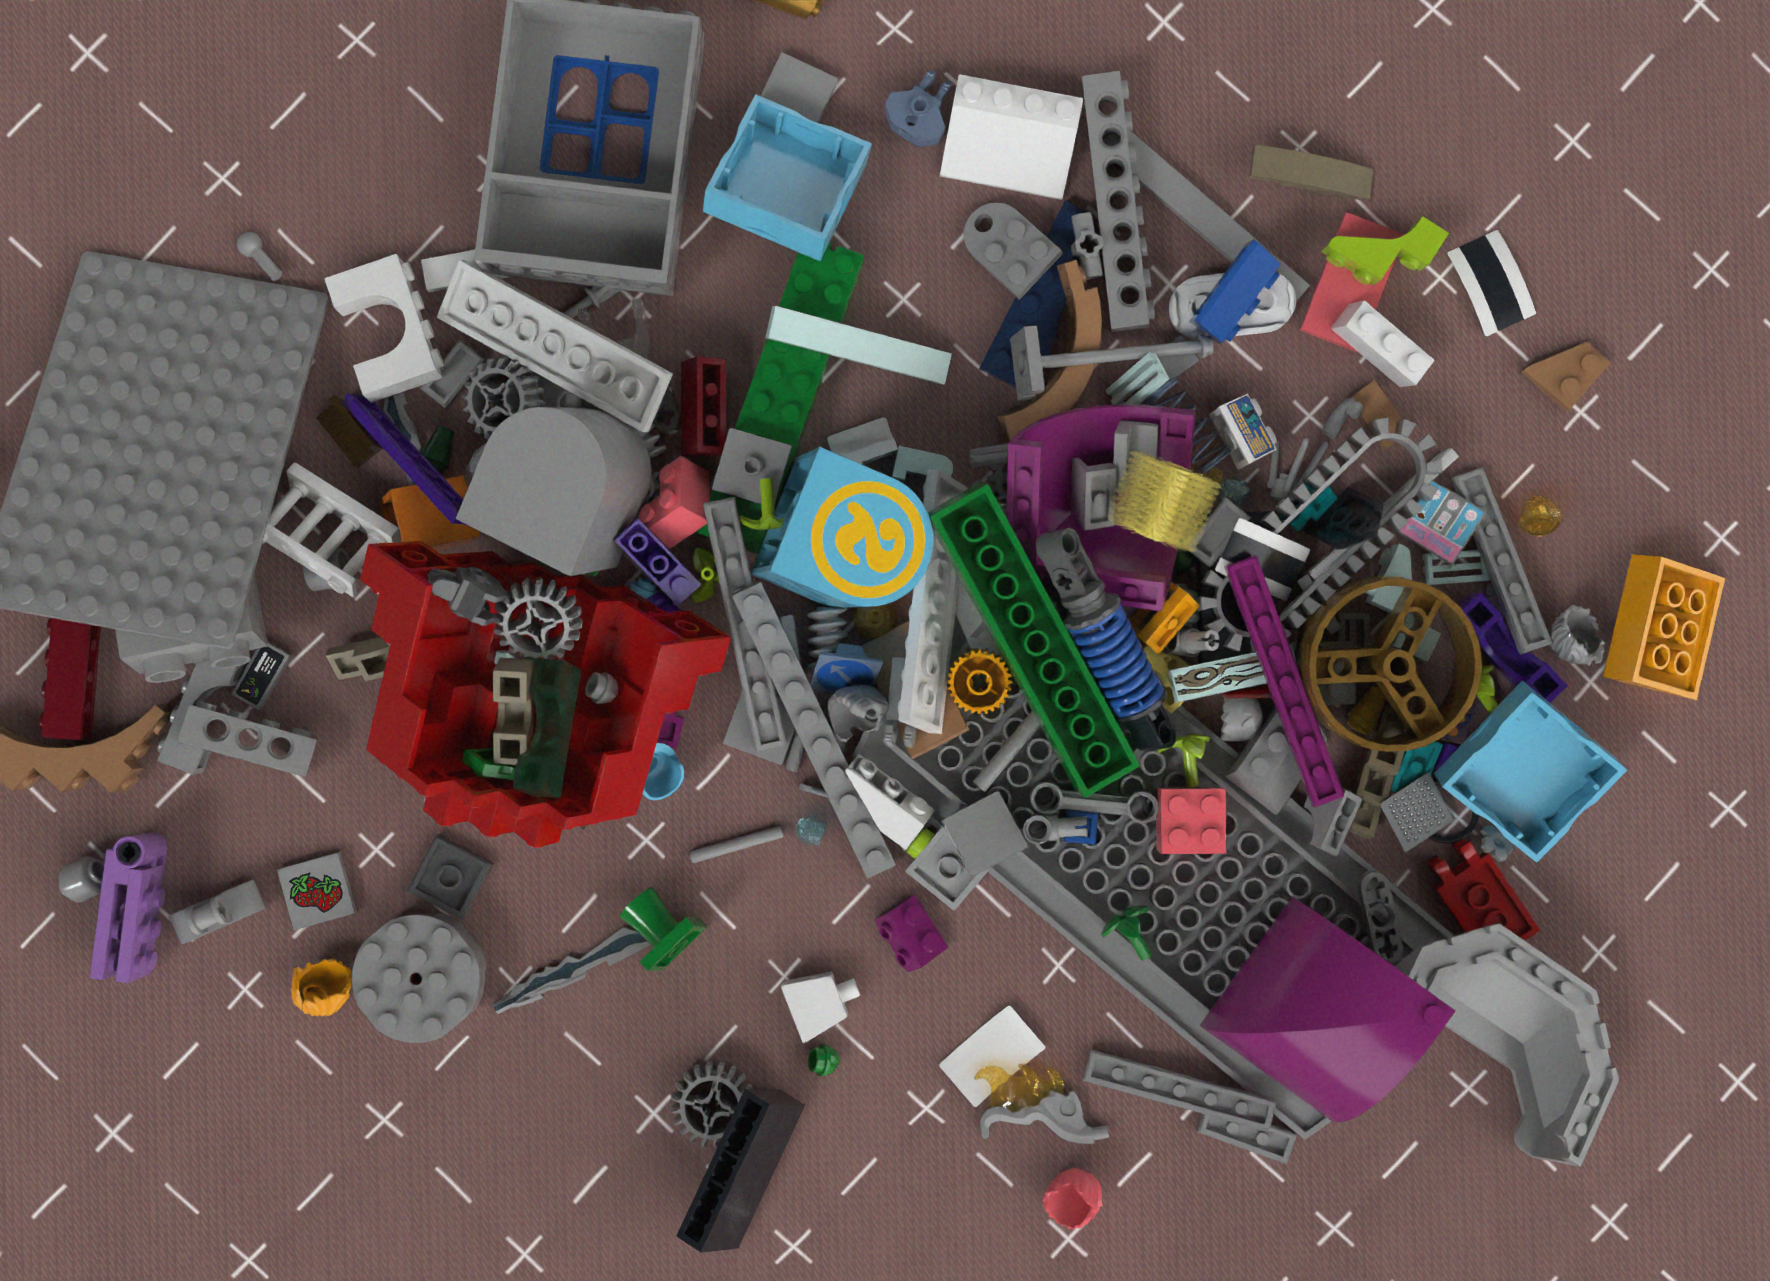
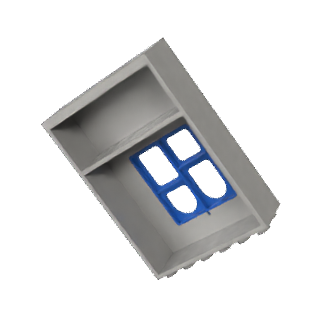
M507 0L474 261L482 270L490 274L592 287L617 285L612 289L673 296L705 35L700 17L696 16L693 12L685 10L677 11L676 14L665 13L664 10L657 7H645V10L632 9V6L625 3H614L613 6L600 5V2L596 0H581V2L569 0ZM574 67L589 69L598 80L594 120L590 123L560 120L556 117L562 76ZM634 73L646 80L649 86V100L645 113L638 114L610 109L611 88L618 77ZM609 124L635 126L644 129L638 177L624 178L602 174L601 165L605 133ZM555 134L581 135L591 139L589 164L585 172L551 168L550 157Z

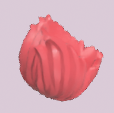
M1067 1169L1059 1173L1049 1185L1042 1198L1043 1207L1046 1208L1045 1210L1049 1213V1217L1054 1218L1057 1224L1067 1226L1068 1229H1080L1085 1224H1088L1091 1219H1094L1100 1207L1103 1206L1101 1184L1092 1173L1086 1172L1084 1169Z

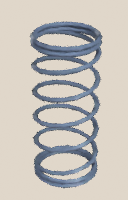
M1176 377L1163 384L1148 396L1143 403L1153 406L1167 390L1177 383ZM1181 391L1155 406H1162L1180 396L1170 406L1174 408L1185 396L1186 391ZM1192 404L1184 409L1195 410L1197 404ZM1207 418L1195 421L1194 425L1202 423L1194 430V435L1203 427ZM1212 431L1193 442V445L1213 435L1192 457L1191 464L1224 448L1218 455L1197 470L1199 474L1203 475L1232 452L1230 447L1224 444L1197 458L1214 440L1218 431Z

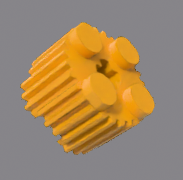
M973 648L970 652L965 651V655L960 654L959 660H954V665H951V671L948 673V690H952L950 696L954 697L953 702H958L959 708L964 707L965 712L971 710V713L977 711L978 714H981V711H984L986 714L989 709L992 712L995 707L999 709L1000 703L1004 704L1005 697H1009L1008 691H1011V685L1009 684L1012 683L1011 671L1005 665V660H1000V654L994 655L995 651L989 653L987 648L985 650ZM983 673L986 675L985 681L988 685L985 688L980 685L977 689L973 686L974 679L972 676Z

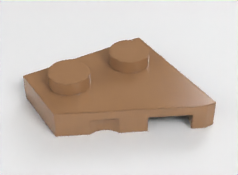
M1586 342L1525 367L1521 373L1561 408L1568 411L1611 362Z

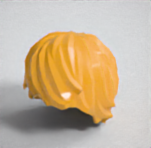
M323 959L321 962L312 965L310 962H307L304 969L300 967L294 968L291 988L294 1004L304 1014H310L311 1016H330L337 1012L350 996L349 991L352 987V971L350 967H346L341 961L337 963L335 959Z

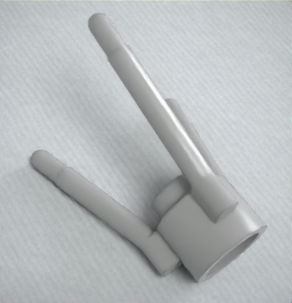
M1303 439L1289 475L1281 473L1279 478H1277L1279 441L1274 444L1277 450L1272 452L1270 478L1266 486L1272 489L1270 497L1280 501L1289 497L1294 504L1295 500L1288 494L1301 483L1306 484L1302 480L1314 471L1329 443L1327 441L1322 443L1299 480L1296 478V475L1305 455L1309 439Z

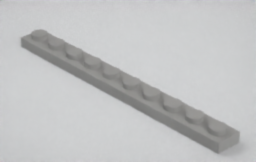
M759 581L732 594V598L867 879L896 866L878 826L845 772L849 765L762 582Z

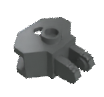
M473 566L468 568L457 567L455 573L436 567L427 573V581L433 585L431 592H433V595L435 594L445 599L454 614L482 626L493 623L495 616L490 612V605L485 601L488 600L496 603L505 599L506 593L499 580L485 570Z

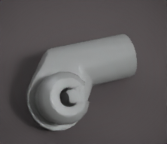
M1355 398L1344 399L1331 413L1321 432L1335 439L1348 416L1353 419L1360 416L1363 410L1362 403L1356 402Z

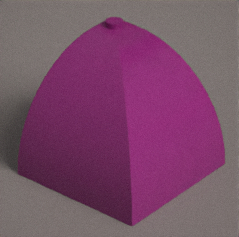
M1151 405L1085 407L1040 419L1019 431L1008 443L1006 518L1048 595L1061 597L1053 585L1043 561L1037 554L1036 540L1042 533L1072 528L1077 532L1098 578L1102 579L1105 585V593H1117L1121 599L1120 603L1122 606L1156 611L1163 610L1172 579L1178 547H1172L1166 542L1154 541L1147 537L1143 538V535L1132 533L1135 531L1124 529L1129 527L1117 525L1120 524L1114 522L1116 523L1114 526L1084 530L1071 516L1072 458L1079 457L1087 466L1106 463L1113 464L1115 431L1120 420L1154 423L1158 425L1157 459L1171 461L1190 470L1196 410ZM1115 492V495H1116L1115 497L1119 496V494H1121V492H1120V493Z
M1291 897L1199 1026L1332 1122L1339 1123L1361 1115L1383 1099L1417 1064L1456 1010L1342 929Z

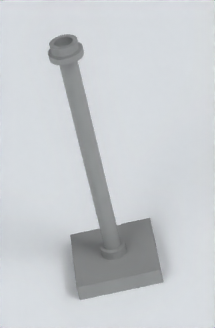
M1037 326L1023 327L1010 338L1018 401L1030 400L1036 394L1045 390L1042 371L1044 368L1142 359L1149 352L1156 353L1157 357L1197 353L1199 358H1206L1207 355H1212L1213 340L1211 336H1205L1204 334L1197 335L1196 341L1045 356L1040 354Z

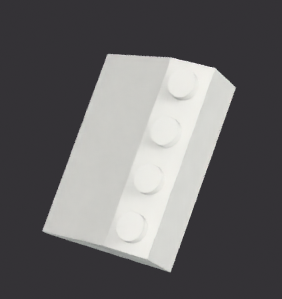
M959 74L940 177L1062 200L1083 98Z

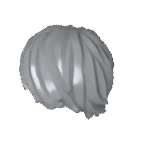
M1570 605L1559 617H1556L1549 630L1552 644L1549 646L1551 651L1561 661H1566L1568 664H1587L1588 666L1591 665L1592 661H1595V664L1602 662L1603 653L1605 652L1603 645L1605 642L1603 639L1594 636L1599 629V624L1596 623V617L1589 615L1591 609Z

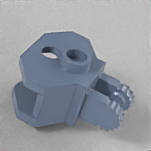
M931 69L918 87L915 85L910 91L891 92L885 102V114L891 131L916 147L938 145L945 131L940 111L942 102L948 95L953 83L946 80L940 86L935 97L928 94L926 91L933 84L936 73ZM908 123H913L914 126H909V125H907V124H908Z

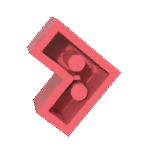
M682 456L665 465L660 470V496L645 504L638 514V519L669 549L707 524L703 503L710 502L709 471Z

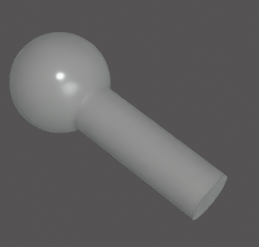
M245 232L238 237L237 248L242 255L253 257L273 281L278 280L282 276V271L262 250V240L256 233Z

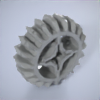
M508 357L490 358L487 360V363L478 364V371L469 373L472 382L463 384L469 391L468 394L461 396L464 400H468V406L462 410L471 413L467 422L476 424L474 432L484 433L485 439H489L493 431L501 424L498 422L500 417L505 415L511 416L519 411L546 404L543 400H539V394L545 391L542 387H536L540 378L531 376L532 370L528 369L527 366L519 364L518 360H512ZM502 374L510 378L507 383L496 384L494 382Z
M540 576L534 585L527 577L523 580L522 586L515 582L511 585V592L505 590V599L497 602L495 605L497 613H494L495 619L493 622L498 624L494 629L495 635H502L500 639L501 646L511 645L509 649L510 655L518 651L521 653V659H527V656L533 657L535 665L539 663L540 657H544L545 661L549 664L552 662L553 654L561 659L565 654L564 649L571 651L574 648L573 640H579L581 634L578 629L582 628L583 620L578 616L581 615L582 610L580 606H573L576 602L575 595L565 597L567 593L566 586L561 587L559 590L555 589L556 581L554 579L549 582L548 586L543 585V579ZM541 601L546 602L552 605L553 607L545 606ZM527 602L526 613L520 614L519 618L512 619V611L521 603ZM533 615L540 618L539 621H544L542 626L532 620ZM564 622L562 632L549 639V629L556 627L557 623ZM523 634L530 635V636L533 637L534 639L528 638V637H526V636L523 635Z
M707 1061L706 1071L704 1072L699 1064L694 1065L695 1076L691 1072L685 1071L683 1078L686 1082L678 1080L675 1084V1087L680 1092H673L671 1094V1099L678 1103L671 1105L670 1112L680 1113V1115L674 1118V1125L685 1124L681 1128L680 1134L683 1136L691 1131L692 1135L689 1140L691 1143H694L697 1137L703 1138L701 1142L703 1148L707 1147L709 1140H713L714 1148L718 1147L721 1141L720 1138L723 1137L728 1124L723 1127L713 1128L715 1119L719 1116L733 1114L738 1105L733 1104V1100H729L723 1095L722 1083L733 1090L738 1102L745 1089H753L751 1084L741 1086L746 1079L745 1074H741L737 1078L733 1077L736 1072L735 1066H732L728 1073L724 1072V1062H719L717 1070H713L712 1061ZM705 1081H713L709 1092L697 1093V1095L689 1094L696 1085ZM716 1091L717 1093L715 1099L718 1100L717 1104H720L721 1106L716 1107L712 1114V1117L710 1118L711 1110L708 1108L709 1105H706L705 1103L710 1102V1099L713 1097L714 1092ZM688 1104L693 1105V1109L699 1110L703 1114V1125L692 1117Z

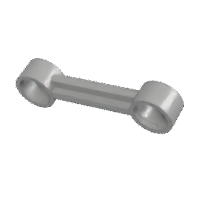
M1040 782L1030 792L1031 805L1036 811L1045 815L1053 814L1059 809L1127 815L1136 823L1146 824L1157 816L1159 809L1156 798L1145 791H1135L1129 796L1093 793L1084 798L1077 791L1060 790L1051 782ZM1049 786L1056 791L1058 801L1052 809L1045 810L1037 806L1034 797L1039 789ZM1143 795L1152 801L1153 808L1147 817L1138 819L1132 814L1130 804L1135 797Z

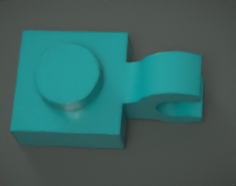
M1305 486L1310 494L1314 491L1310 486ZM1326 487L1290 522L1295 531H1299L1309 518L1316 521L1338 499L1330 487ZM1282 514L1279 516L1282 521L1286 518Z

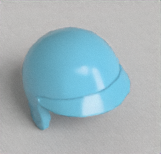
M663 743L656 744L642 795L650 800H661L670 796L679 788L684 779V769L681 762L676 757L673 749Z

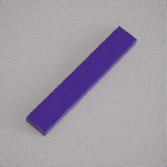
M347 394L342 401L345 407L451 524L467 525L456 519L464 499L375 402L371 403L361 395Z

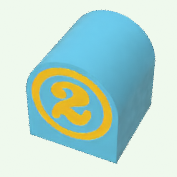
M818 447L796 457L775 509V516L778 519L785 516L782 527L767 530L751 569V575L826 606L848 608L888 604L909 593L925 574L933 550L931 521L921 500L900 481L822 447Z

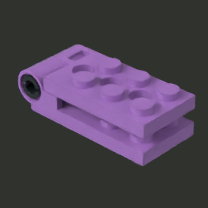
M149 831L123 837L115 843L112 849L106 850L90 973L91 979L104 980L116 975L115 982L130 983L151 974V971L156 966L157 952L154 951L155 940L161 932V921L158 920L159 909L165 901V889H162L167 854V842L158 832Z

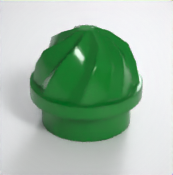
M826 1044L812 1047L808 1055L809 1071L816 1073L818 1076L832 1074L838 1068L839 1055L836 1050Z

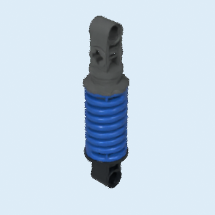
M1066 528L1040 534L1036 540L1037 554L1043 561L1053 585L1061 596L1060 601L1062 605L1069 611L1065 615L1063 624L1069 630L1074 642L1080 645L1079 652L1085 657L1084 661L1090 667L1089 671L1095 677V683L1100 687L1102 696L1106 698L1105 701L1115 720L1126 723L1136 747L1141 751L1172 748L1176 742V729L1162 705L1167 698V691L1161 685L1157 674L1152 669V664L1147 659L1144 649L1141 648V643L1136 638V633L1131 627V623L1120 603L1119 595L1117 593H1105V585L1102 579L1098 578L1093 564L1088 558L1074 529Z

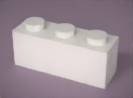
M1365 300L1348 304L1331 327L1337 335L1399 387L1417 385L1434 362L1432 357Z

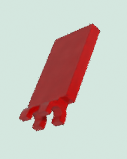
M1463 838L1452 844L1455 851L1463 859L1461 863L1452 869L1449 868L1444 859H1440L1438 856H1434L1426 862L1431 871L1440 880V883L1433 888L1463 933L1493 924H1501L1526 941L1540 931L1490 854L1483 852L1478 855L1470 841H1465Z

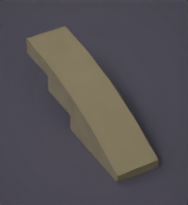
M1255 144L1253 147L1249 179L1278 182V186L1306 189V193L1363 201H1369L1373 177L1372 168L1321 155Z
M1384 705L1377 728L1373 730L1370 738H1389L1407 733L1392 707ZM1366 748L1351 793L1362 798V801L1348 830L1349 832L1368 839L1374 837L1382 809L1380 803L1389 797L1393 778L1399 773L1404 751L1380 752Z

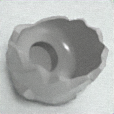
M1224 698V714L1221 716L1224 724L1221 729V740L1244 741L1254 738L1263 723V708L1257 698Z

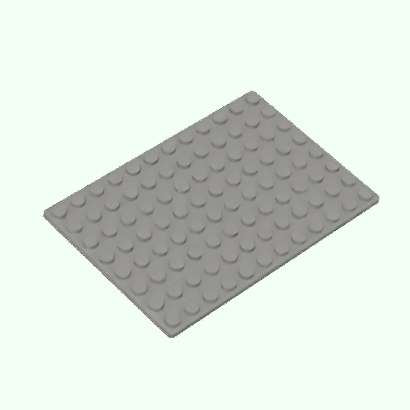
M84 252L79 262L0 512V609L219 648H232L236 640L329 303L327 294L320 291L97 252Z

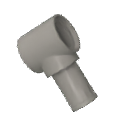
M1182 627L1162 651L1171 655L1196 657L1201 650H1216L1219 643L1212 641L1219 640V634L1214 630L1199 631L1195 628Z
M1038 813L1026 820L1023 827L1024 836L1033 844L1059 841V837H1088V827H1077L1087 825V816L1058 818V815ZM1040 820L1046 824L1047 834L1044 837H1037L1031 832L1033 821Z

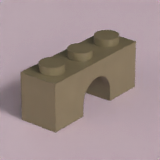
M500 657L493 670V702H498V720L493 733L494 763L527 765L533 753V659Z

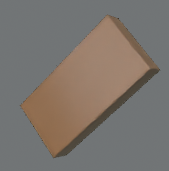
M1375 380L1350 397L1355 398L1356 402L1362 403L1363 410L1359 417L1371 434L1372 431L1368 423L1374 420L1388 417L1389 433H1395L1397 422L1403 420ZM1389 440L1377 441L1383 450L1395 443Z

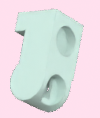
M899 446L892 478L904 482L906 474L927 477V470L939 469L951 477L953 465L946 456Z

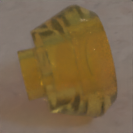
M1534 496L1523 504L1518 525L1522 531L1529 535L1545 536L1558 529L1563 522V514L1550 498Z
M890 603L880 606L857 607L854 613L855 627L867 639L873 640L894 629L896 625V612Z

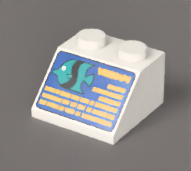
M1248 393L1223 404L1209 414L1223 443L1227 444L1230 450H1232L1230 456L1237 470L1277 450L1274 445L1277 443L1274 432L1269 426H1264L1260 418L1262 410L1256 399H1250Z

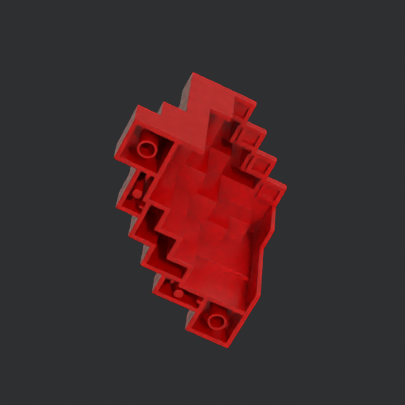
M422 541L368 544L360 580L372 588V592L379 595L371 630L383 638V641L389 644L390 648L366 750L376 757L381 764L386 765L396 773L400 779L415 788L420 795L426 796L423 811L439 825L452 826L456 823L469 821L485 836L497 837L501 834L514 832L525 840L527 845L534 848L559 843L562 829L571 830L574 827L595 825L609 820H620L623 817L637 814L665 714L689 709L698 676L721 672L731 637L689 610L665 612L624 585L600 587L581 574L556 576L538 563L511 564L493 551L440 554ZM473 566L485 570L500 581L504 591L510 592L513 583L516 582L522 586L523 580L528 577L534 585L537 578L541 576L543 585L548 586L549 582L554 579L556 581L555 589L559 590L561 587L566 586L567 593L565 597L575 595L576 602L573 606L581 607V615L578 617L583 620L582 628L578 629L581 632L579 640H573L574 648L571 651L564 649L565 654L561 659L553 654L552 662L548 664L544 657H540L539 663L533 666V753L531 758L554 773L550 785L494 777H480L473 773L472 768L462 762L465 749L493 748V733L498 720V702H493V670L496 666L494 660L496 652L498 650L509 651L510 644L501 646L500 639L502 635H495L494 632L495 626L498 624L493 622L482 626L471 622L467 618L454 614L445 599L435 594L433 595V592H431L433 585L427 581V573L432 568L435 569L437 567L438 569L441 568V570L445 569L455 573L457 567L468 568ZM486 600L485 602L490 605V612L492 614L497 613L495 609L496 603ZM541 601L545 606L553 607L552 605ZM527 602L521 603L512 611V619L519 618L520 614L526 613ZM533 615L532 620L542 626L544 621H539L540 618ZM564 622L557 623L556 627L549 629V639L562 632ZM523 634V635H525V636L528 637V638L534 639V638L531 637L530 635ZM606 672L617 681L618 695L612 702L597 704L592 702L590 697L586 696V684L593 673L601 674Z

